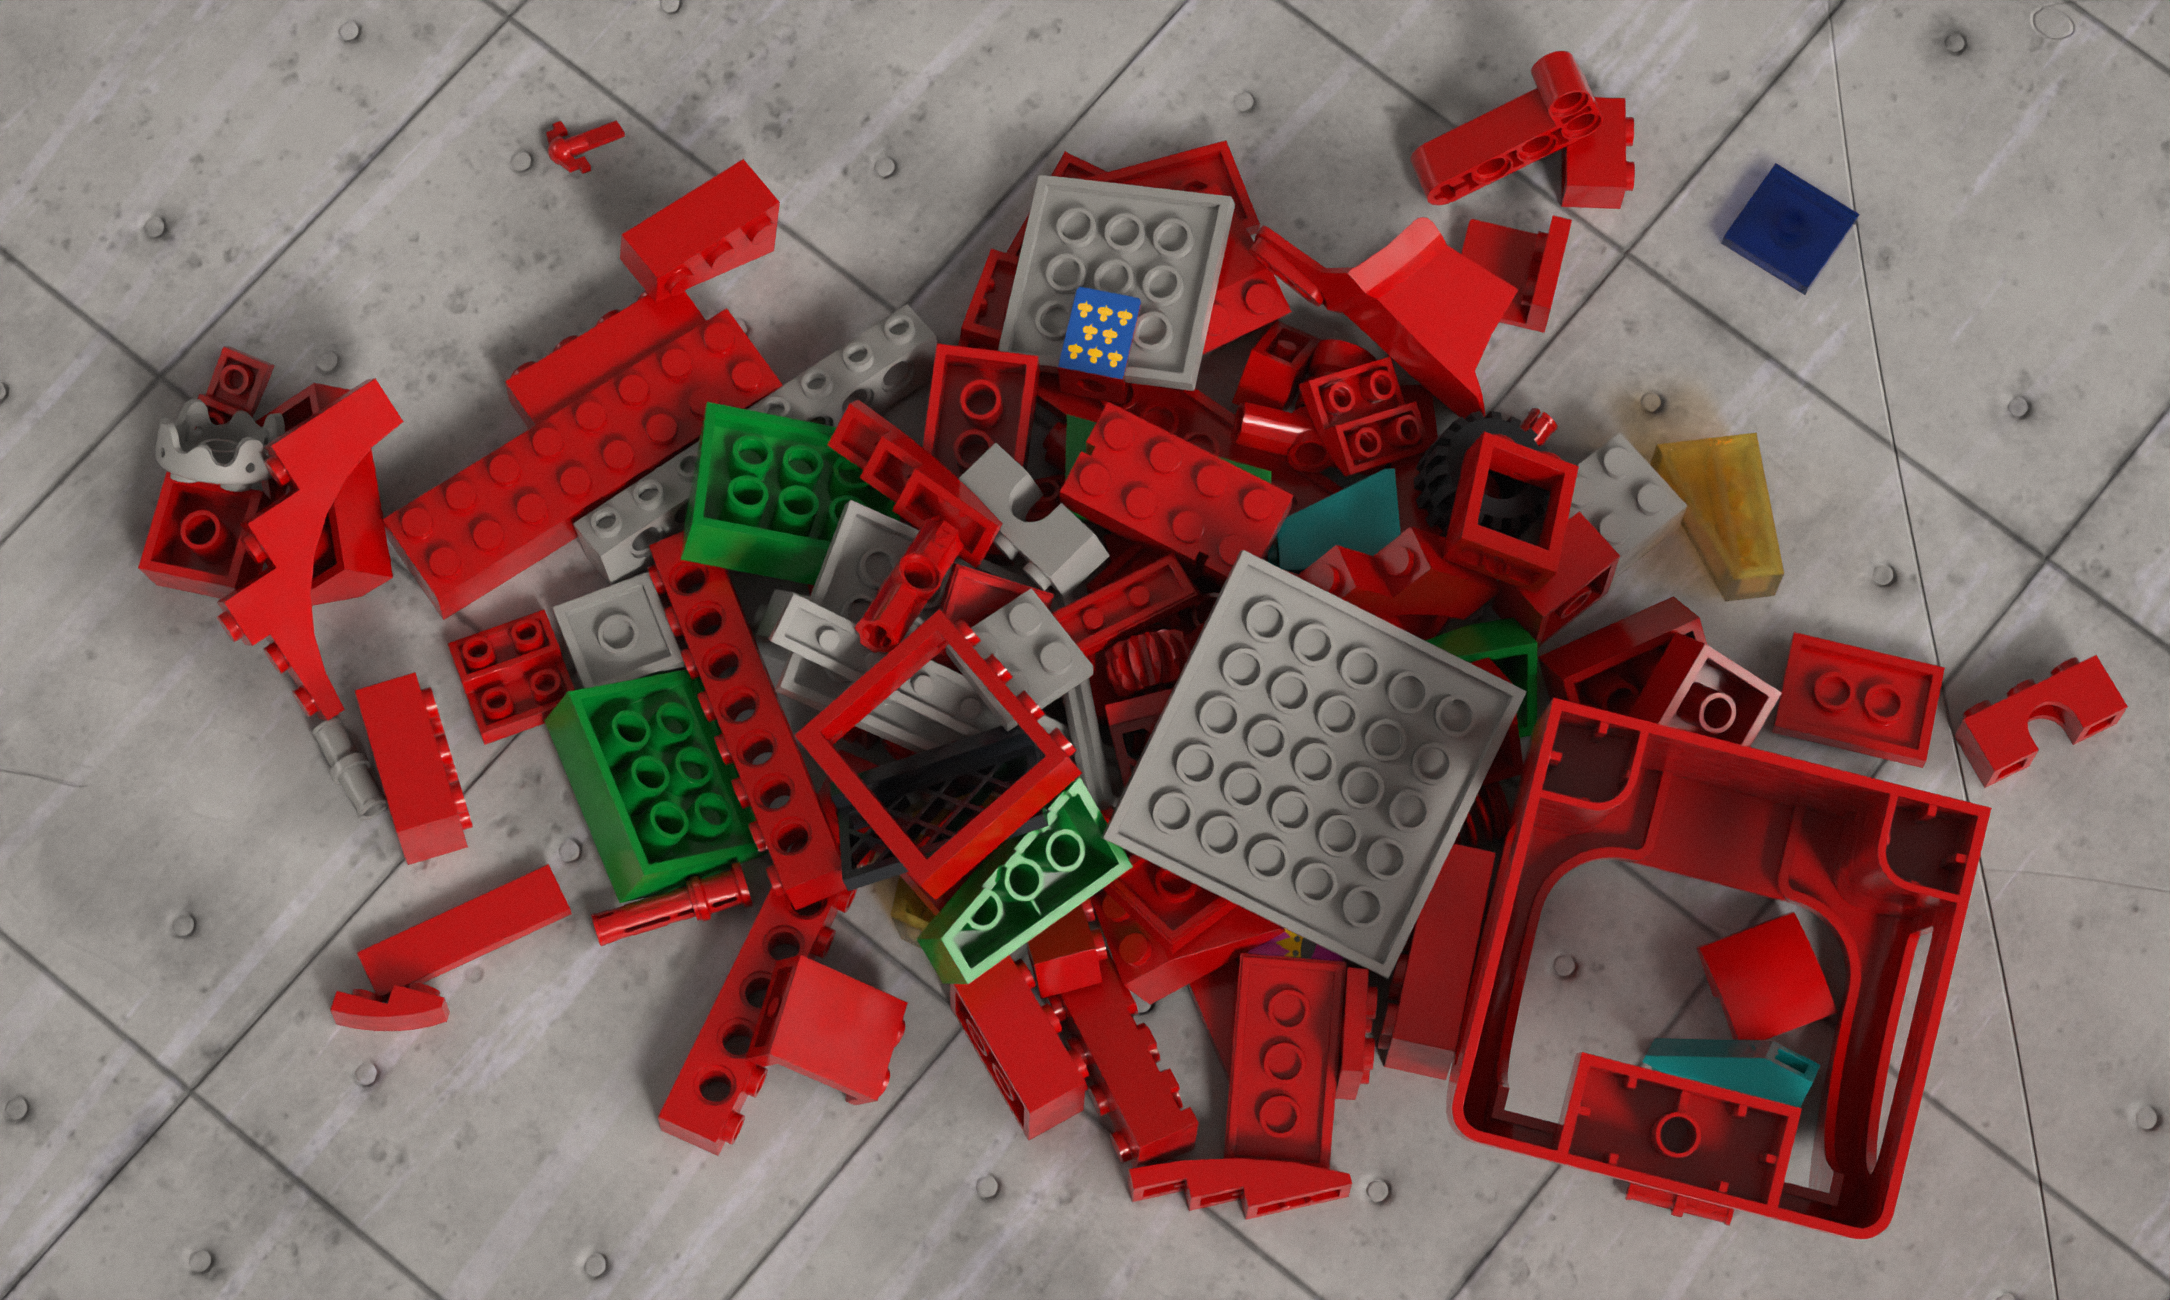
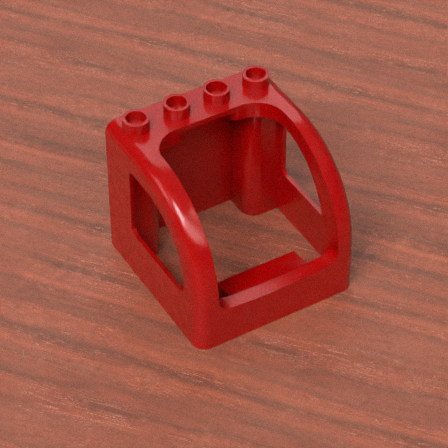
M1553 697L1532 728L1473 966L1447 1089L1446 1115L1451 1128L1458 1136L1473 1143L1697 1199L1815 1231L1852 1239H1869L1879 1235L1889 1226L1895 1212L1992 808ZM1598 860L1630 862L1800 906L1816 915L1831 930L1843 954L1846 977L1818 1111L1808 1188L1784 1182L1802 1108L1579 1052L1575 1056L1558 1123L1504 1110L1510 1089L1508 1084V1067L1513 1036L1540 915L1548 894L1565 874L1580 865ZM1932 933L1883 1142L1877 1159V1141L1885 1085L1911 967L1920 936Z

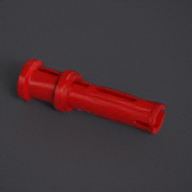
M740 862L732 864L731 870L703 879L698 875L691 876L690 880L685 881L686 886L634 901L611 910L608 909L591 914L600 946L696 917L697 921L711 920L713 913L735 906L753 907Z

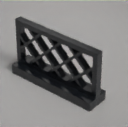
M1017 725L1008 732L1003 726H999L857 774L913 841L920 834L930 837L929 841L920 848L929 858L955 836L956 832L969 818L974 819L984 810L980 805L992 792L1002 795L1013 785L1005 781L1024 776L1045 757V754L1020 725ZM830 782V795L838 810L842 881L847 890L851 891L908 872L887 845L880 840L881 838L872 827L865 834L856 831L870 825L835 783ZM970 793L964 801L956 799V797ZM1046 805L1007 839L1049 826ZM943 808L954 812L941 827L930 824ZM920 810L915 817L906 815L908 813ZM870 850L881 854L874 863L857 868L859 862Z

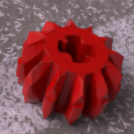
M1162 629L1157 632H1146L1142 635L1131 636L1129 639L1118 641L1114 646H1111L1105 653L1107 661L1105 667L1109 682L1112 683L1118 697L1130 699L1174 688L1192 651L1186 635L1176 629L1169 631Z

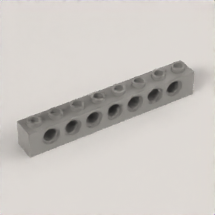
M906 304L747 410L833 427L838 426L849 403L860 400L880 414L932 379L938 343L936 335ZM699 441L573 523L587 559L610 586L634 577L655 563L649 545L684 531Z

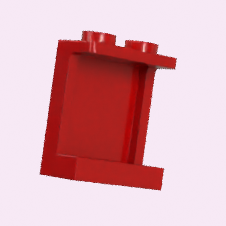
M803 955L776 961L746 1060L762 1067L775 1064L784 1066L846 1093L845 1101L853 1105L876 1102L887 1088L890 1080L888 1066L894 1047L898 1045L905 1031V1020L903 1017L908 1002Z

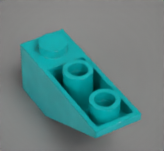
M1655 1038L1642 1061L1651 1066L1652 1070L1799 1108L1821 1066L1775 1041Z

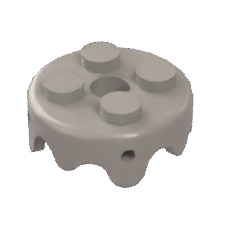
M190 399L184 404L178 419L174 423L169 418H160L156 436V460L165 470L171 473L170 477L175 481L184 483L199 481L220 484L221 488L229 491H248L251 489V483L273 478L264 463L270 457L264 446L285 433L284 418L280 413L270 414L267 416L264 426L261 427L254 422L247 412L242 410L237 411L226 424L216 425L210 421L206 405L199 399Z

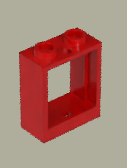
M1484 431L1464 455L1442 559L1538 593L1558 571L1579 466L1563 461L1554 453L1539 452L1515 443L1513 439L1506 435L1491 434ZM1489 469L1550 491L1539 547L1477 524Z

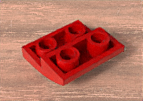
M1391 357L1298 384L1311 420L1328 453L1344 476L1425 452L1430 447L1417 402L1405 404Z
M545 609L447 643L484 745L545 724L544 720L568 691L575 690Z
M1795 912L1783 914L1696 947L1712 995L1720 1000L1733 1040H1767L1838 1013L1821 967Z

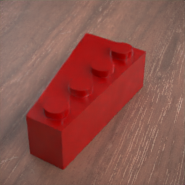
M1106 949L1108 959L1099 961L1102 983L1045 998V1001L1052 1007L1059 1021L1064 1020L1072 1038L1066 1040L1068 1050L1075 1048L1088 1069L1094 1085L1088 1087L1090 1098L1099 1116L1108 1113L1116 1130V1132L1110 1134V1139L1121 1163L1130 1161L1133 1168L1162 1164L1194 1150L1199 1122L1191 1107L1180 1111L1183 1108V1104L1178 1092L1180 1090L1179 1084L1170 1068L1159 1071L1156 1063L1160 1062L1161 1059L1157 1042L1144 1022L1136 1024L1133 1018L1138 1015L1136 1002L1129 989L1123 986L1115 962L1108 949Z

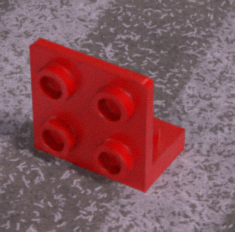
M1553 215L1549 232L1538 231V234L1476 219L1469 221L1461 254L1519 289L1501 318L1500 323L1545 333L1572 223L1571 219Z

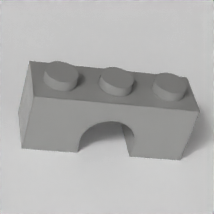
M997 443L992 445L958 478L1003 523L993 544L1010 560L1019 555L1027 563L1023 571L1041 590L1045 591L1051 585L1066 599L1110 556L1097 536L1062 503L1044 519L1036 522H1025L1030 508L1044 494L1030 474Z

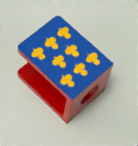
M1079 287L1076 290L1058 364L1060 392L1125 404L1129 383L1125 382V372L1141 309V300L1139 298L1085 287Z

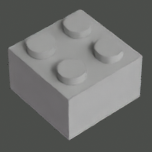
M1620 432L1577 465L1579 468L1568 520L1580 511L1617 551L1620 558L1613 577L1614 580L1680 528L1687 504ZM1546 511L1540 516L1543 521L1545 520Z

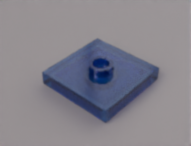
M1775 163L1728 229L1721 244L1806 295L1851 231L1860 214Z

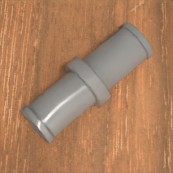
M332 718L316 726L312 731V737L318 743L331 766L329 771L330 777L334 784L342 785L357 812L358 818L360 820H369L384 812L388 807V802L369 771L371 763L365 753L357 751L343 726L342 720L340 718Z

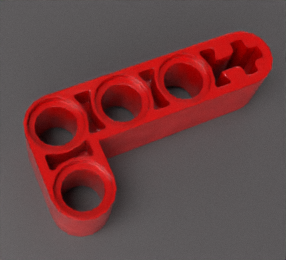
M1555 51L1536 61L1532 66L1531 75L1537 88L1424 143L1412 153L1410 157L1411 164L1426 199L1431 205L1439 206L1454 202L1590 135L1601 126L1603 115L1583 72L1570 52Z

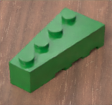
M1077 777L1046 804L1049 826L1002 842L982 861L916 938L943 984L971 983L1133 867L1122 848L1101 838L1107 822L1080 777Z

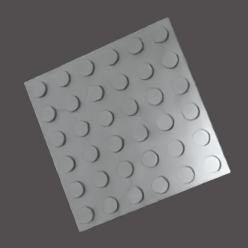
M1241 550L1101 838L1389 979L1527 691L1245 550Z

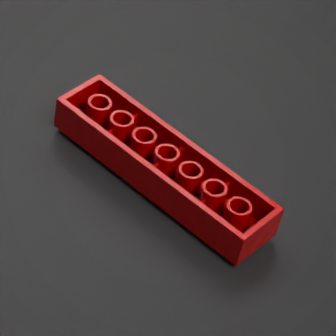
M726 308L383 518L389 542L439 615L445 620L576 539L578 535L573 523L700 440L707 402L747 410L783 385Z

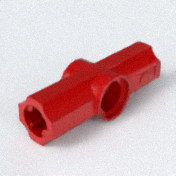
M1240 402L1235 413V420L1231 431V444L1286 456L1290 465L1302 473L1313 474L1322 472L1328 467L1338 468L1324 446L1306 406L1290 413L1248 402ZM1386 464L1358 473L1371 476L1384 470Z
M927 520L922 525L894 569L880 585L878 593L856 624L855 629L859 633L862 645L874 653H889L901 643L926 603L940 587L943 577L962 550L964 544L960 541L959 530L945 520L940 522Z

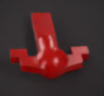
M617 120L567 139L562 138L568 135V131L562 121L553 123V130L546 132L550 159L555 164L561 165L569 173L579 169L582 174L591 171V165L585 156L575 159V156L625 137V132Z

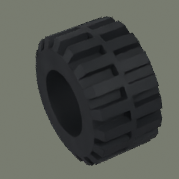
M1481 411L1472 412L1465 419L1461 416L1455 420L1425 451L1424 456L1419 460L1416 470L1420 473L1414 478V489L1422 492L1416 498L1419 509L1427 510L1429 515L1425 518V521L1428 525L1433 527L1436 524L1442 530L1439 536L1447 537L1465 452L1484 431L1491 434L1506 435L1513 439L1515 443L1539 452H1549L1545 444L1538 446L1534 440L1538 435L1531 428L1524 431L1519 427L1521 421L1513 416L1507 421L1502 420L1501 412L1490 411L1485 417ZM1489 469L1488 473L1493 476L1500 487L1502 499L1484 494L1477 524L1518 539L1546 511L1550 491Z

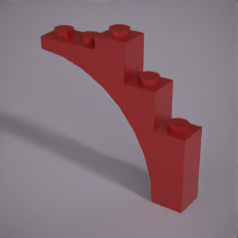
M376 378L365 380L264 446V449L270 456L264 461L265 466L279 486L282 487L288 484L291 491L240 525L247 534L241 538L246 551L256 564L265 561L268 568L217 601L223 611L222 614L217 616V619L233 642L242 639L245 645L253 646L266 638L269 645L263 648V650L280 674L287 670L295 681L298 688L293 690L292 694L299 706L308 717L316 713L319 719L329 721L344 711L345 708L326 674L314 634L311 602L314 557L327 513L346 478L374 445L404 422Z
M1409 527L1374 556L1335 545L1300 574L1287 571L1379 618L1402 615H1441L1464 620L1502 591L1496 578L1442 559L1446 542L1445 537L1414 527ZM1205 622L1186 636L1192 649Z

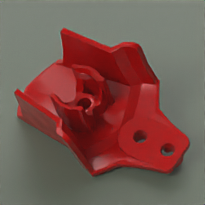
M1426 217L1414 220L1386 247L1356 267L1326 268L1269 227L1263 225L1255 236V241L1248 251L1261 265L1313 305L1320 307L1323 304L1327 310L1347 316L1406 372L1459 417L1462 416L1465 419L1470 413L1481 411L1483 416H1486L1482 391L1475 370L1492 333L1519 289L1449 247L1433 221Z

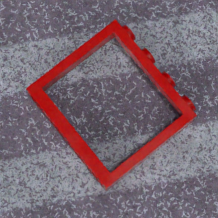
M940 609L794 735L918 884L935 900L1082 774L1069 758L1077 751L1057 727L1049 734L1038 723V720L1045 715L1041 708L1025 690L1016 697L1005 685L1013 676L993 653L984 660L974 649L981 642L974 631L961 617L952 624ZM947 645H950L1046 756L928 858L833 744Z

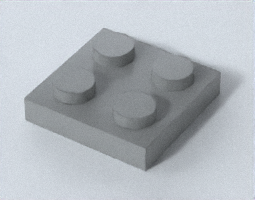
M649 572L552 607L583 689L676 672L686 668L680 648L668 623Z
M1032 588L971 628L981 640L974 647L978 654L985 660L993 653L1013 676L1005 685L1016 697L1025 690L1041 709L1093 675V665ZM947 645L946 654L1005 730L1008 732L1019 725L950 645Z

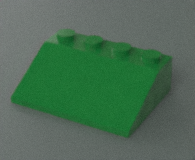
M711 402L706 403L685 520L681 560L815 585L845 504L852 500L899 522L900 516L892 511L896 504L893 500L860 478L863 472L860 467L828 446L837 427Z
M688 670L568 691L544 720L619 903L663 894L686 886L685 881L690 880L691 876L698 875L703 879L732 868L734 863L740 862V864L769 854V850L762 853L759 852L748 824L756 821L752 807L749 806L743 809L734 791L731 780L740 777L734 762L725 765L716 745L714 737L722 734L717 719L708 722L699 702L697 694L705 691L700 677L692 680Z

